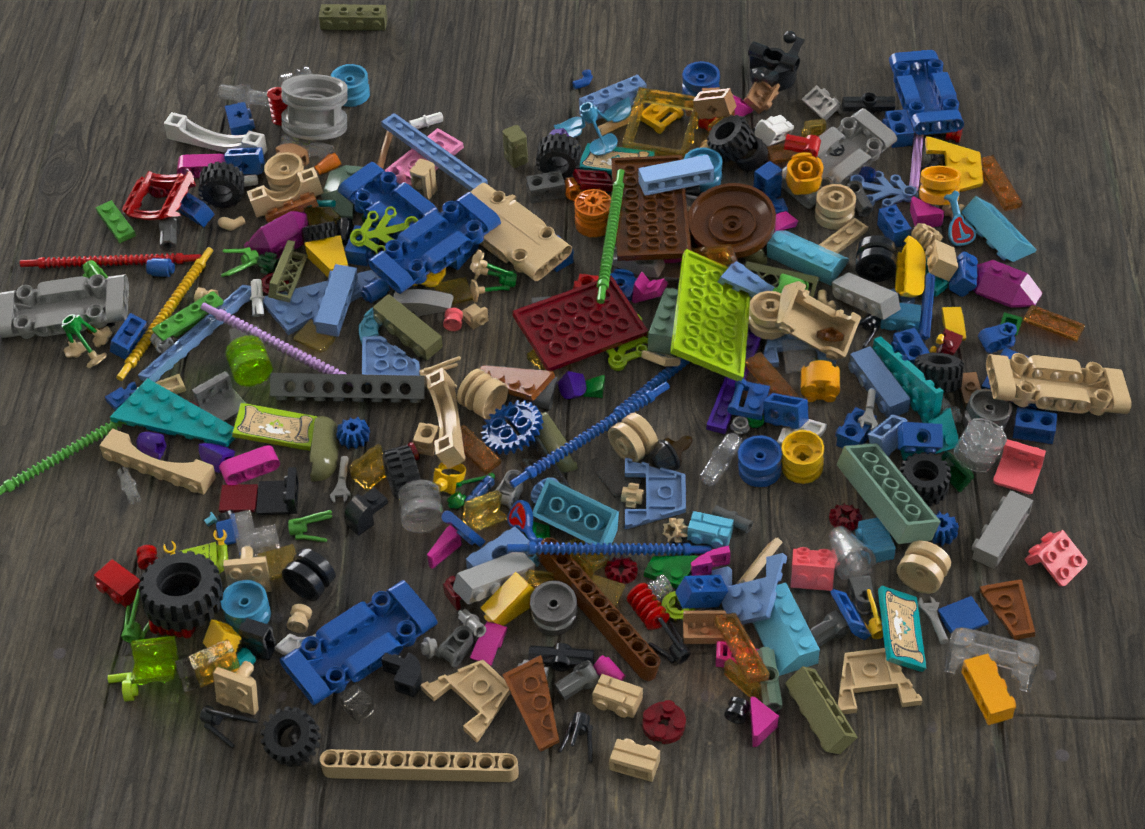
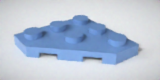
M382 336L362 337V375L420 376L419 361L414 358L411 359L406 355V352L395 345L389 344L387 339Z

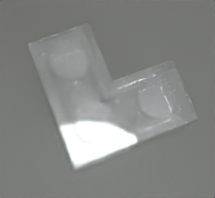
M250 510L230 514L240 559L241 548L245 546L253 549V557L281 550L275 524L255 529Z

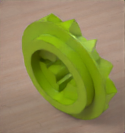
M676 591L667 594L662 601V606L665 607L666 613H669L670 617L675 621L677 619L683 620V611H695V608L678 610V608H675L676 601L680 606L681 604L675 593Z

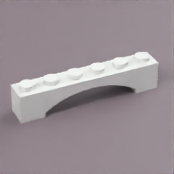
M173 112L164 122L167 139L225 153L228 149L262 147L263 155L267 151L265 135L248 131L245 135L220 134L193 123L185 115Z

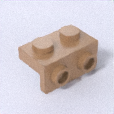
M754 82L744 102L758 114L763 110L767 111L773 104L771 101L779 94L778 89L780 85L777 83L774 87H771L766 82Z
M683 611L684 644H717V641L727 642L726 611Z

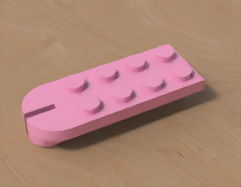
M438 128L427 136L453 156L464 148L463 142ZM411 149L385 169V171L394 173L397 177L396 182L399 184L406 182L411 186L410 169L419 159H427L414 149Z

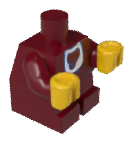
M945 328L944 332L939 334L936 339V343L940 344L939 348L932 346L929 352L954 355L961 344L963 335Z

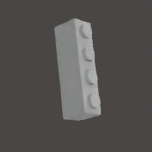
M848 272L831 282L832 292L836 299L884 320L901 310L898 293Z
M1011 490L1007 497L1003 496L1000 500L998 511L994 510L989 521L991 522L989 525H984L981 531V538H976L971 549L974 550L972 559L996 569L1029 516L1033 500Z
M512 552L457 573L453 590L467 604L481 601L483 598L493 595L515 572L529 582L533 577L536 564L523 552Z

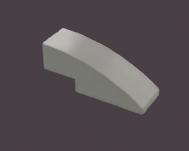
M614 248L612 265L620 269L629 270L638 275L643 272L647 277L658 278L665 267L663 259L617 261V248Z
M407 289L401 294L395 291L393 296L408 310L415 312L417 316L445 312L451 308L454 298L452 294L422 289Z

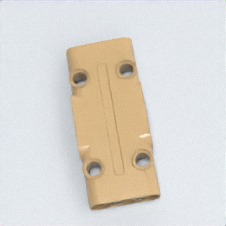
M481 183L471 191L473 195L491 208L501 220V224L487 233L480 244L503 262L507 263L510 261L513 263L514 269L517 272H523L534 281H539L570 256L572 252L571 245L558 237L553 228L547 227L539 217L515 200L509 201L504 192L496 191L486 183Z
M1020 353L1013 354L1011 359L1008 356L989 354L987 357L986 370L993 399L1013 401L1020 407H1026L1031 403L1036 404L1039 409L1071 413H1086L1090 411L1098 416L1103 415L1104 412L1128 414L1130 412L1131 398L1121 369L1103 368L1096 362H1089L1085 368H1081L1080 363L1073 359L1039 355L1027 358Z

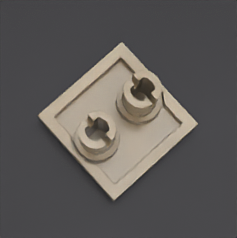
M245 546L241 548V559L224 560L223 566L228 586L241 580H253L261 584L266 592H271L272 585L266 556L253 557V549Z
M244 661L235 673L220 667L216 668L213 676L217 702L224 706L238 709L243 713L252 715L257 713L259 707L256 681L250 676L254 671L253 664Z

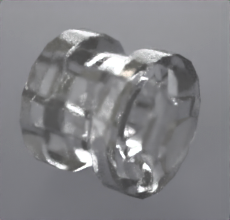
M662 574L657 576L655 581L647 583L648 589L652 590L658 601L663 598L664 594L672 592L669 580Z

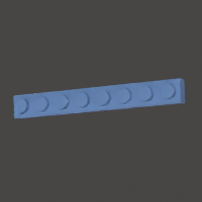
M394 113L381 121L383 128L424 158L433 162L435 166L468 190L472 191L481 183L488 184L487 179Z
M240 286L216 309H223L231 315L236 313L244 303L250 301L252 296L251 286ZM211 314L205 316L138 374L141 381H145L147 378L153 382L158 381L161 375L172 369L174 364L180 359L186 357L191 349L197 347L205 337L211 335L214 329L223 324V321H218Z

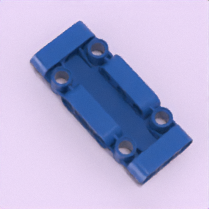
M934 50L899 52L889 57V63L894 74L893 81L903 110H907L916 134L957 132L964 127V121L958 110L959 101L957 100L948 72H943V62L939 60Z
M370 162L344 180L338 188V192L354 204V208L358 213H364L366 219L370 211L378 213L379 220L372 223L375 227H377L385 214L386 208L389 206L396 209L397 215L390 219L386 227L404 223L409 216H414L419 221L432 211L438 212L433 203L406 182L399 184L396 182L397 177L394 173L384 171L374 162ZM394 210L388 211V215H392L394 213ZM376 214L370 216V219L376 218ZM401 232L389 234L388 236L397 240Z
M467 192L456 201L444 203L442 207L443 212L440 214L437 211H432L401 232L397 240L388 241L385 245L386 250L370 258L368 264L374 273L397 293L401 294L414 284L424 283L427 275L431 272L437 274L470 251L473 244H480L487 233L501 224L499 216L475 195Z
M401 580L387 589L386 592H376L372 596V601L368 604L364 601L360 602L322 626L316 632V637H306L302 641L301 647L280 658V663L310 703L316 705L331 694L344 691L346 684L349 682H358L383 666L381 659L385 653L399 655L403 647L412 646L416 638L436 626L438 622L431 610L404 580ZM335 678H339V679H340V680H338V681H332V680L335 679Z

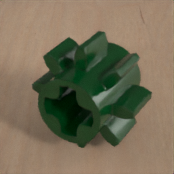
M265 252V255H260L257 266L261 268V273L270 274L275 272L279 259H276L277 254Z

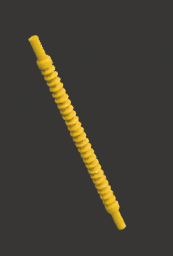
M207 247L200 259H196L194 265H192L189 272L182 279V283H179L169 301L166 302L164 308L161 309V312L158 313L156 319L153 320V323H151L148 330L142 336L143 338L140 339L135 349L126 358L125 365L116 376L118 380L123 381L131 368H135L137 362L143 356L142 354L150 346V338L153 334L152 328L171 316V313L174 312V309H176L184 295L189 291L199 273L206 267V261L213 253L212 248Z

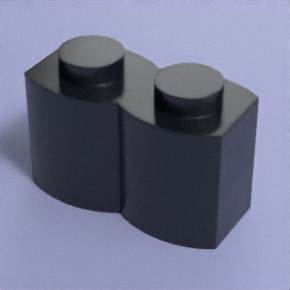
M246 618L238 630L243 648L246 647L254 656L270 660L276 646V639L273 637V627Z

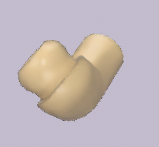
M242 216L234 220L227 217L218 219V225L229 231L246 224Z
M823 289L819 290L818 301L836 310L835 301L831 300L828 302L827 292Z

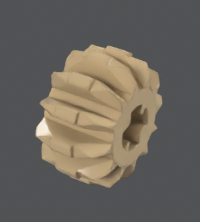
M918 223L911 233V237L916 239L925 250L929 245H932L934 240L941 242L943 238L939 231L925 223Z

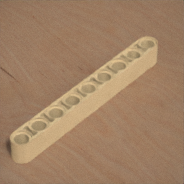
M330 749L324 751L320 756L322 772L327 778L512 782L519 775L517 758L509 753Z

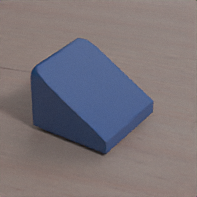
M235 518L216 523L219 538L223 537V530L227 533L224 544L230 545L241 542Z

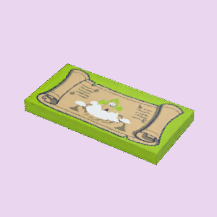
M240 403L232 437L310 451L314 422L317 416Z

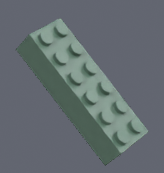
M877 443L844 446L836 465L898 544H904L919 540H932L941 521Z

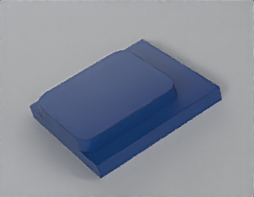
M972 596L938 609L942 622L954 637L989 623Z

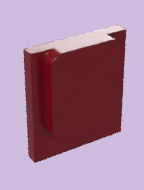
M258 484L222 485L219 513H225L229 510H233V512H256Z

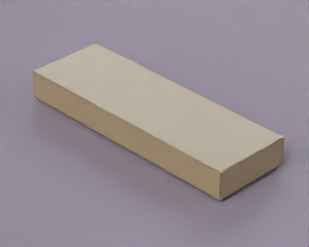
M854 218L819 245L838 254L868 231V226Z
M778 537L769 542L736 584L752 581L766 564V557L772 556L783 542Z

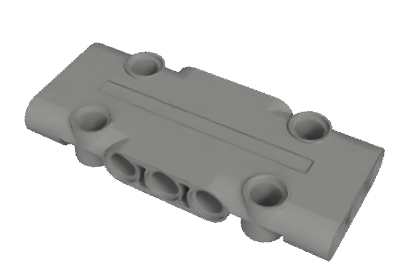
M863 108L851 117L843 118L838 128H829L819 136L821 145L817 157L820 158L824 167L819 190L830 184L847 185L850 182L851 176L859 175L865 171L872 161L878 160L880 154L897 141L896 134ZM841 145L844 146L845 151L842 155H830V153H834L833 150L836 148H842ZM787 166L782 169L781 187L808 209L816 205L818 191L811 194H793L786 184Z
M95 274L90 279L86 277H73L39 283L37 289H32L30 285H22L17 291L0 292V339L15 336L28 339L35 334L38 336L65 334L66 332L62 328V321L71 314L75 316L80 315L85 322L93 325L95 328H103L107 323L125 321L128 314L129 296L127 275L108 276L105 279L103 275ZM81 324V331L86 330L87 328Z

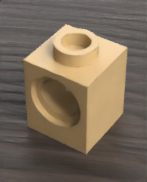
M419 423L413 438V443L419 454L434 455V441L439 439V426Z

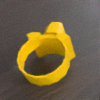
M441 462L438 468L434 470L432 486L436 491L454 494L457 482H461L465 478L466 467L460 463L449 468L461 472V474H451L449 476L442 473V470L448 468Z

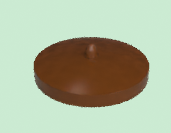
M741 183L718 185L703 192L693 202L688 214L689 233L694 243L701 250L712 256L726 259L746 257L761 250L772 238L776 229L775 208L769 197L755 187Z

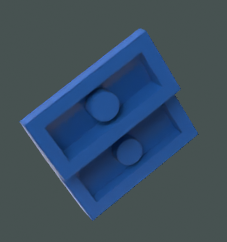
M835 589L831 590V595L851 632L855 636L866 640L871 634L854 603L850 601L845 592Z

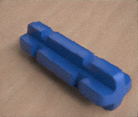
M489 475L485 476L482 482L472 490L471 495L465 498L464 504L469 508H473L477 504L476 501H480L489 491L488 489L495 484L494 479Z

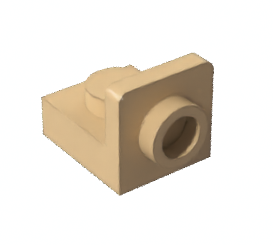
M474 303L462 310L463 320L473 330L489 321L488 309L486 307L480 308Z

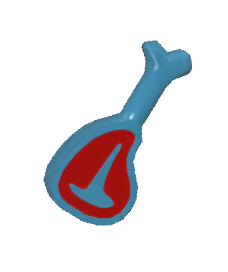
M953 191L952 194L944 196V199L950 202L953 212V218L948 228V237L952 245L964 246L975 240L976 232L972 226L965 222L964 217L960 213L957 201L960 195L958 191Z

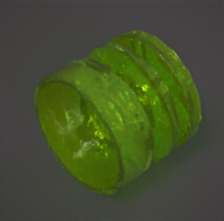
M242 336L227 346L226 358L233 378L239 385L245 387L259 385L270 377L273 370L264 343L259 337Z

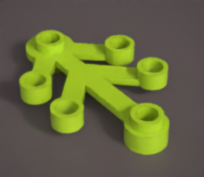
M389 206L386 208L385 214L375 230L368 231L372 223L379 220L378 213L370 211L362 227L351 232L350 241L356 247L365 245L378 254L380 248H383L384 251L386 250L385 246L377 245L369 239L378 238L385 243L395 240L388 235L406 230L411 223H416L418 219L414 216H409L404 223L386 227L390 219L397 215L396 209ZM389 210H394L392 215H388ZM376 214L375 219H370V216ZM361 235L363 237L362 240L357 241V236Z
M648 334L618 346L617 352L614 348L607 350L606 352L610 356L608 364L611 369L621 371L625 368L628 361L641 357L642 351L640 350L647 351V346L643 344H648V338H646ZM636 347V351L625 354L626 350Z

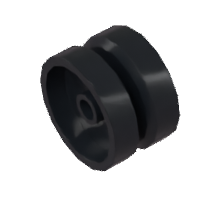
M877 235L862 239L856 246V272L858 276L870 282H882L893 277L897 268V247L895 243L887 237Z
M306 548L300 549L294 556L293 561L289 562L281 572L282 578L288 587L297 595L309 601H317L323 594L324 588L329 587L336 578L335 571L330 563L317 552Z

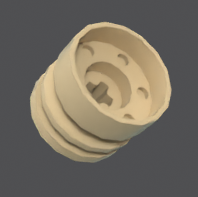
M475 369L462 381L458 390L457 401L467 409L473 410L480 417L491 419L489 414H495V409L501 410L502 404H505L508 396V386L502 381L492 378L490 374L485 373L483 370Z

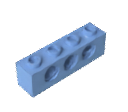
M635 75L579 98V114H582L580 106L585 102H591L594 107H597L604 114L608 108L627 97L630 98L631 106L647 100V84L639 75ZM599 114L597 116V120L602 118Z

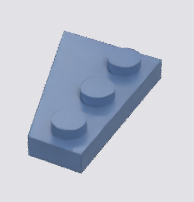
M736 260L718 280L720 284L728 283L732 285L733 289L738 292L740 289L748 292L752 298L760 292L773 291L775 288Z

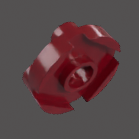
M665 700L664 702L655 703L643 712L642 728L650 740L654 742L655 740L661 741L662 744H671L678 741L684 734L686 716L683 710L675 705L673 701ZM661 720H668V726L660 725L659 723Z

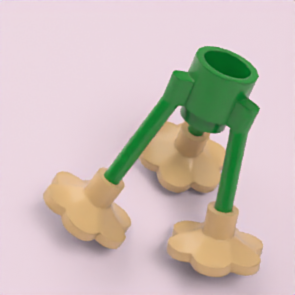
M478 250L473 255L470 270L475 273V278L471 279L470 284L471 299L474 300V303L478 302L479 294L498 290L509 291L510 287H515L517 275L513 271L504 270L483 260L484 253L481 250ZM489 274L499 277V284H502V286L478 287L475 281L479 275L487 276Z
M74 314L68 315L63 319L62 328L69 339V346L63 350L67 358L79 357L87 350L91 358L87 363V367L91 368L107 357L105 352L97 355L87 344L80 331L82 329L81 324L92 331V334L95 336L93 343L99 348L101 345H105L112 335V331H110L108 326L100 330L95 329L85 322L80 315L75 316ZM71 333L76 334L81 342L77 343L72 338Z

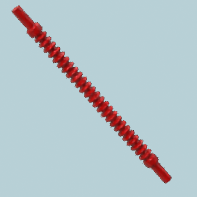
M162 253L161 256L158 254L155 256L153 254L150 256L148 254L145 256L143 254L133 256L131 254L129 257L127 255L124 257L122 255L119 257L117 255L114 257L112 255H109V257L106 255L102 257L100 255L98 258L97 256L93 258L91 256L88 258L86 256L83 258L81 256L78 258L75 256L71 258L69 256L67 259L66 257L62 259L60 257L57 259L55 257L52 259L50 257L47 259L39 257L37 260H20V267H39L40 269L46 268V266L48 268H51V266L53 268H56V266L58 268H61V266L64 268L68 266L70 268L72 265L74 267L77 265L81 267L89 260L95 261L100 267L103 264L104 266L108 264L110 266L113 264L115 266L118 264L120 266L123 264L126 266L130 264L132 266L133 263L135 265L139 263L141 265L147 264V261L152 260V258L171 259L172 263L183 264V262H195L202 255H183V253H176V255L174 253H171V255L166 253L164 255Z

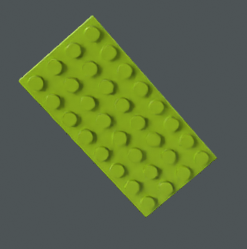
M686 249L682 255L670 353L730 379L742 381L744 378L751 297L748 292L741 289L739 292L734 290L733 286L728 283H724V285L718 283L720 277L729 267Z

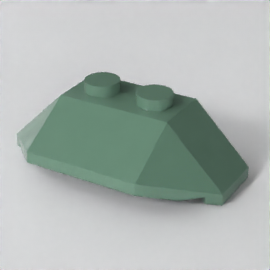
M345 165L330 171L323 189L324 193L321 197L323 200L336 201L335 207H328L335 217L353 219L355 213L354 204L338 192V188L344 180L363 167Z

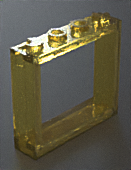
M639 87L622 147L654 151L655 156L682 155L683 160L690 151V143L694 141L693 131L698 127V113L693 102L696 96ZM645 103L692 110L681 150L634 142Z

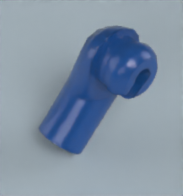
M584 70L582 72L583 77L572 82L574 89L590 84L593 78L591 70Z

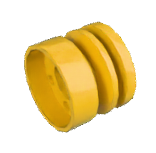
M798 430L790 433L782 443L783 474L789 480L801 484L811 483L818 479L823 472L824 444L822 439L817 434L807 430Z

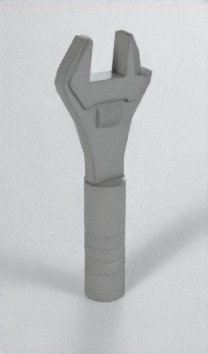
M874 389L868 390L866 411L858 419L862 429L864 424L872 426L871 431L878 427L873 414L876 395Z
M347 456L341 457L338 483L330 494V499L334 504H336V497H343L345 503L348 496H351L346 488L349 459Z
M930 596L931 603L923 604L921 597L918 601V608L930 618L940 643H948L949 640L938 618L939 602H936Z

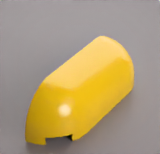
M908 236L904 240L906 244L902 252L897 254L895 291L903 297L912 298L922 294L925 289L926 255L921 244L913 237Z

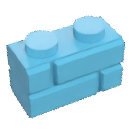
M693 511L687 530V540L695 544H708L716 549L728 546L733 533L734 520Z

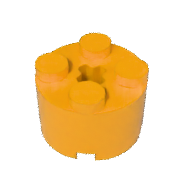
M802 152L795 154L788 162L786 184L793 194H811L819 190L824 169L820 158L813 157L811 153Z
M817 360L809 362V366L805 367L804 365L801 368V393L808 402H814L816 399L825 400L826 402H834L840 393V369L837 365L834 367L832 362Z

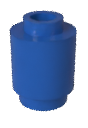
M152 258V260L147 261L146 271L151 276L170 277L175 271V264L172 263L171 259Z
M376 279L362 287L361 295L365 301L373 303L387 295L390 288L384 280Z

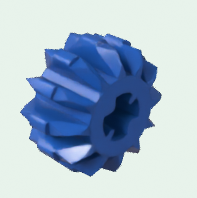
M350 417L349 420L343 419L342 424H338L336 435L341 446H346L348 449L351 447L357 449L359 445L364 447L365 442L369 441L370 429L365 420H360L359 417L356 419Z
M939 511L936 517L941 522L932 542L933 544L940 543L941 546L945 543L950 545L952 540L957 538L959 526L955 522V517H949L948 512L943 515Z

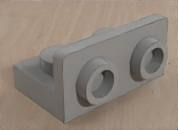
M816 85L802 98L803 103L824 121L835 111L839 114L842 113L839 107L841 103L835 97L832 99L825 88L820 89Z

